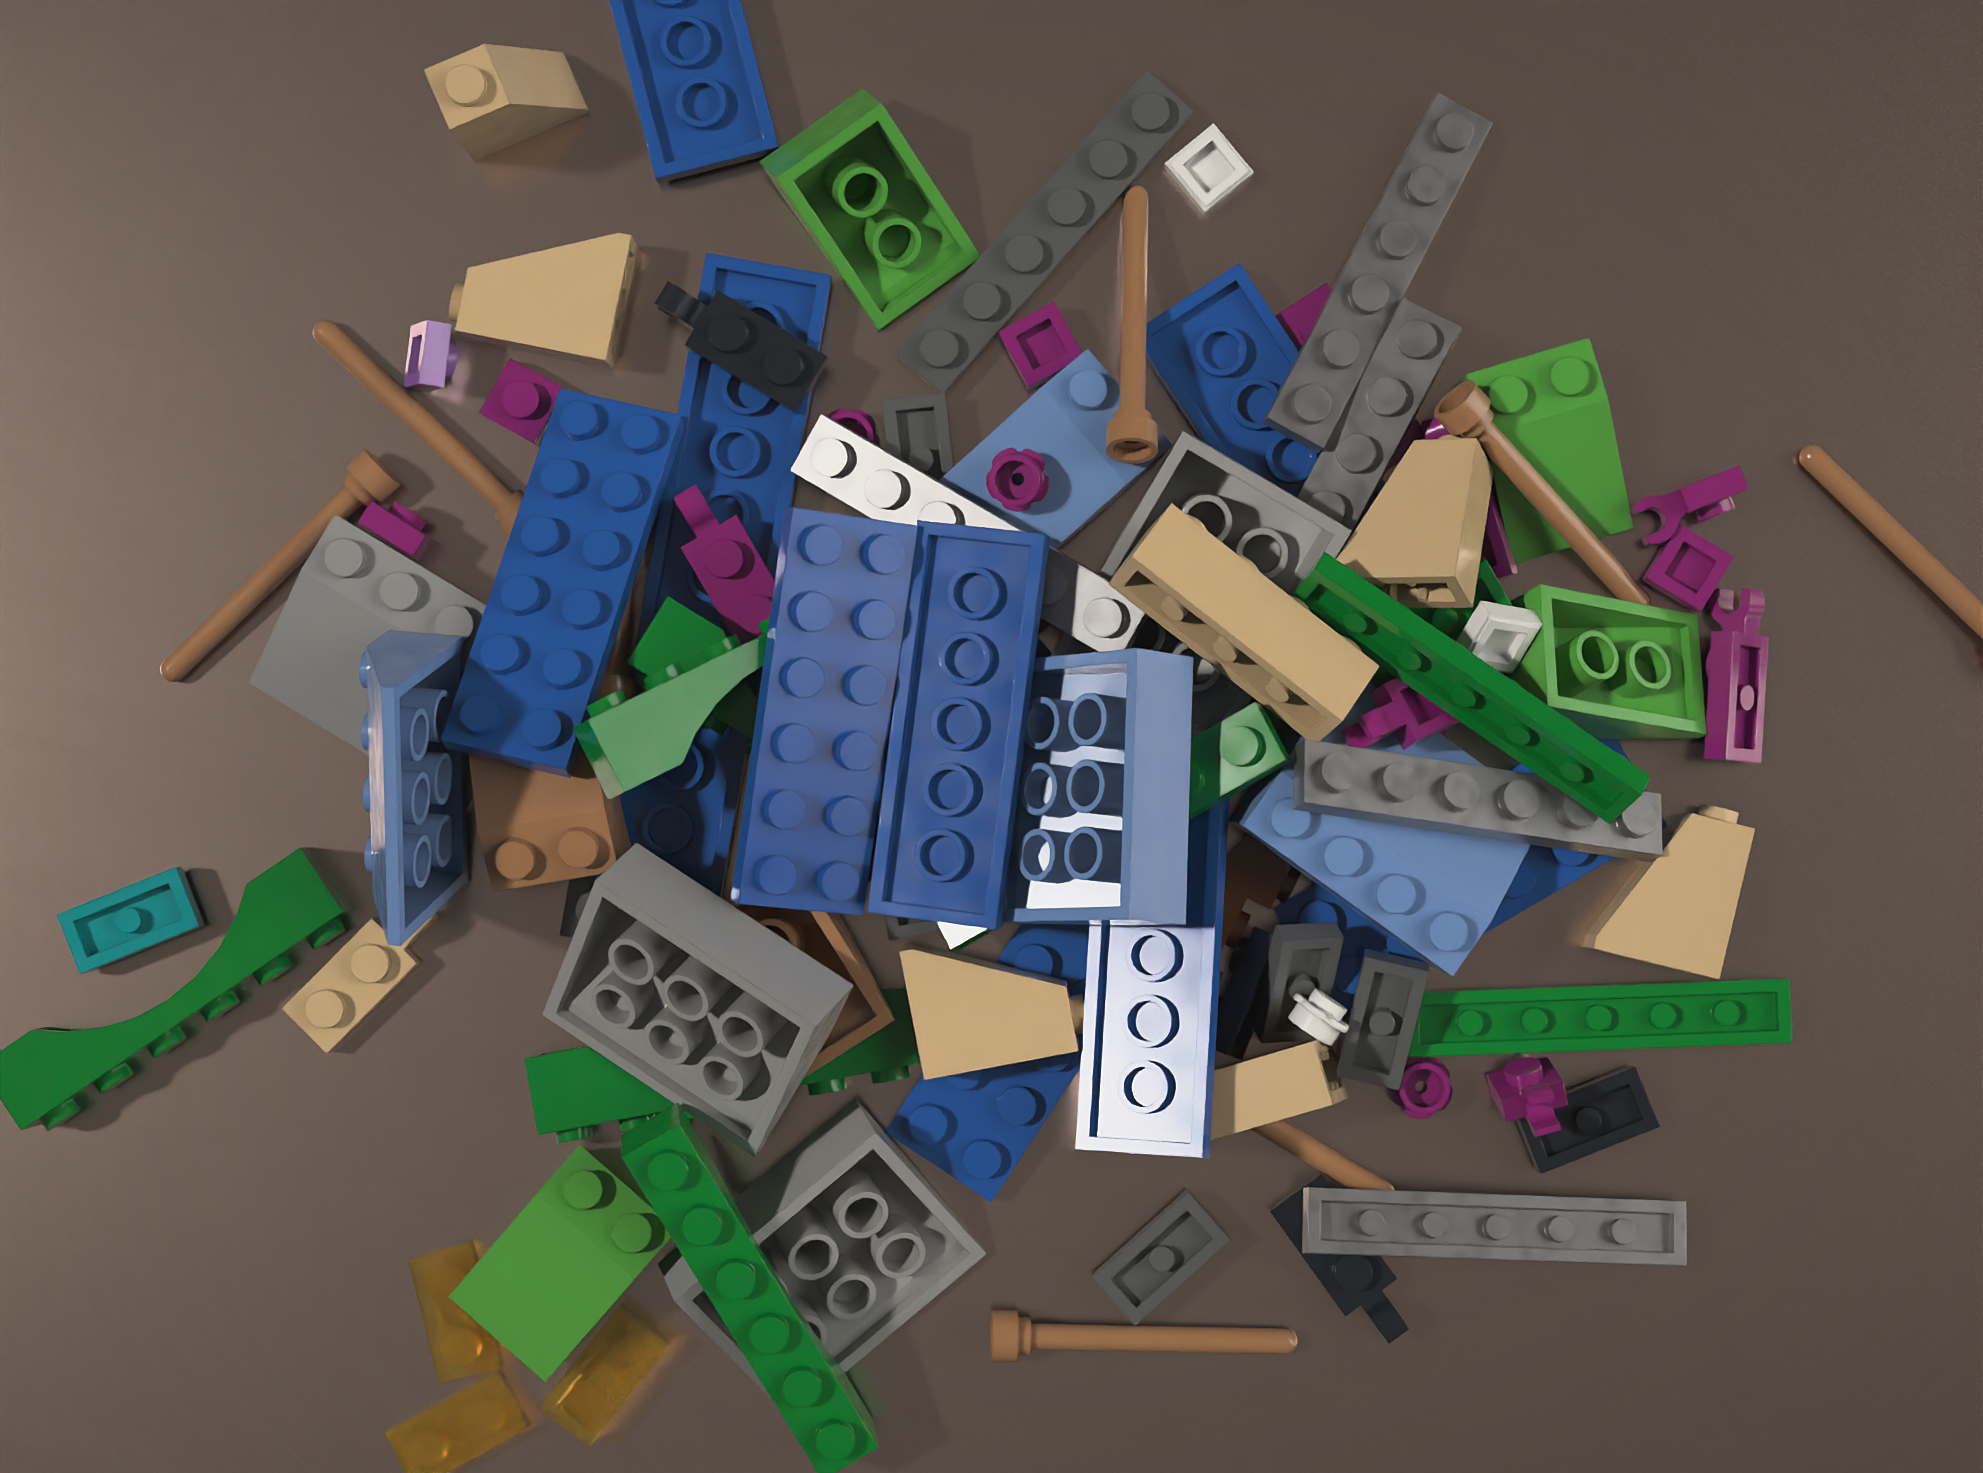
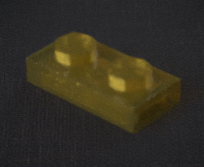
M474 1240L412 1255L408 1258L438 1383L498 1369L504 1365L499 1341L448 1297L479 1261Z
M621 1302L539 1408L590 1447L668 1348L671 1341Z
M502 1368L389 1428L384 1434L405 1473H447L528 1429L531 1423Z

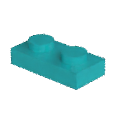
M182 867L171 868L57 914L80 974L91 972L205 926Z

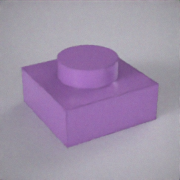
M426 320L411 326L404 389L428 393L444 388L445 379L450 380L453 377L457 363L458 348L456 342L450 341L452 324Z

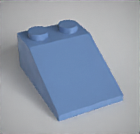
M1087 349L1036 391L939 481L1026 532L1050 536V546L1058 549L1155 467L1172 447V444L1158 429V453L1149 461L1135 464L1122 463L1111 459L1106 454V425L1113 419L1114 412L1119 409L1120 385ZM1007 448H1015L1021 452L1024 449H1031L1037 452L1046 463L1044 472L1050 479L1049 490L1042 501L1031 503V507L1025 511L1015 512L1007 510L1000 501L991 497L986 486V476L992 468L993 458L1000 451ZM1021 473L1013 475L1012 479L1016 485H1021L1024 482V477Z

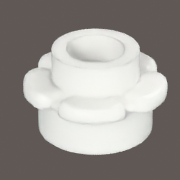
M1316 988L1309 998L1300 993L1294 995L1293 998L1298 1003L1288 1018L1302 1030L1329 1046H1332L1340 1032L1346 1033L1349 1026L1342 1020L1347 1009L1335 999Z

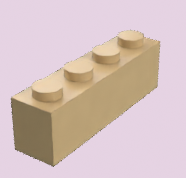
M1172 503L1146 531L1108 583V585L1308 740L1321 741L1345 719L1379 668V665L1366 656L1354 641L1339 635L1311 613L1309 607L1303 601L1288 595L1260 573L1252 561L1244 556L1237 555L1209 533L1201 521L1185 514Z

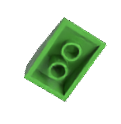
M863 88L759 161L795 216L878 330L980 257L979 252L883 104Z
M1590 338L1468 373L1456 384L1457 386L1467 380H1473L1491 400L1489 409L1494 413L1492 422L1598 539L1633 529L1609 401ZM1485 453L1494 470L1492 488L1515 564L1571 548Z
M1543 584L1537 585L1510 601L1514 607L1534 610L1543 625L1513 674L1500 673L1513 679L1523 689L1558 713L1568 717L1581 729L1596 739L1701 738L1707 735L1697 615Z
M579 1145L448 1297L539 1378L546 1382L669 1241L671 1236L651 1206L585 1148Z

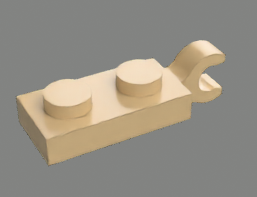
M434 913L401 946L388 945L380 919L378 917L371 918L282 1009L326 1054L332 1052L421 963L408 948L436 922L439 916Z

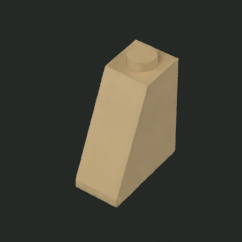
M482 44L424 69L449 130L474 162L589 113L564 52Z
M615 233L469 267L465 283H456L449 306V319L456 322L455 331L467 341L613 369L638 245L632 235Z
M1450 434L1434 440H1414L1336 560L1352 568L1362 578L1408 608L1473 607L1494 473L1477 438H1462L1461 435L1452 436Z
M1701 804L1699 814H1679L1662 835L1663 855L1651 862L1642 861L1587 931L1583 947L1720 979L1755 828L1736 824L1738 812L1711 805Z
M919 944L903 946L899 951L924 1080L1079 1051L1078 1034H1083L1084 1000L1082 994L1070 996L1067 980Z
M1316 1040L1214 1070L1210 1140L1324 1108L1347 1099L1348 1095L1343 1078L1336 1076L1337 1059L1333 1046Z

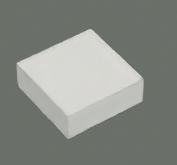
M1214 123L1164 164V169L1203 216L1250 179L1254 173Z
M1480 600L1458 637L1457 642L1497 671L1513 674L1543 624L1534 610Z

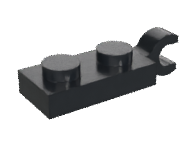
M668 281L655 301V304L659 306L658 310L693 330L684 344L686 349L794 414L797 413L828 362L826 355L718 290L710 304L706 306L683 289Z
M1319 1172L1268 1210L1345 1317L1359 1306H1362L1382 1336L1390 1344L1410 1328L1382 1291L1397 1280L1381 1256L1302 1253L1303 1188H1332Z

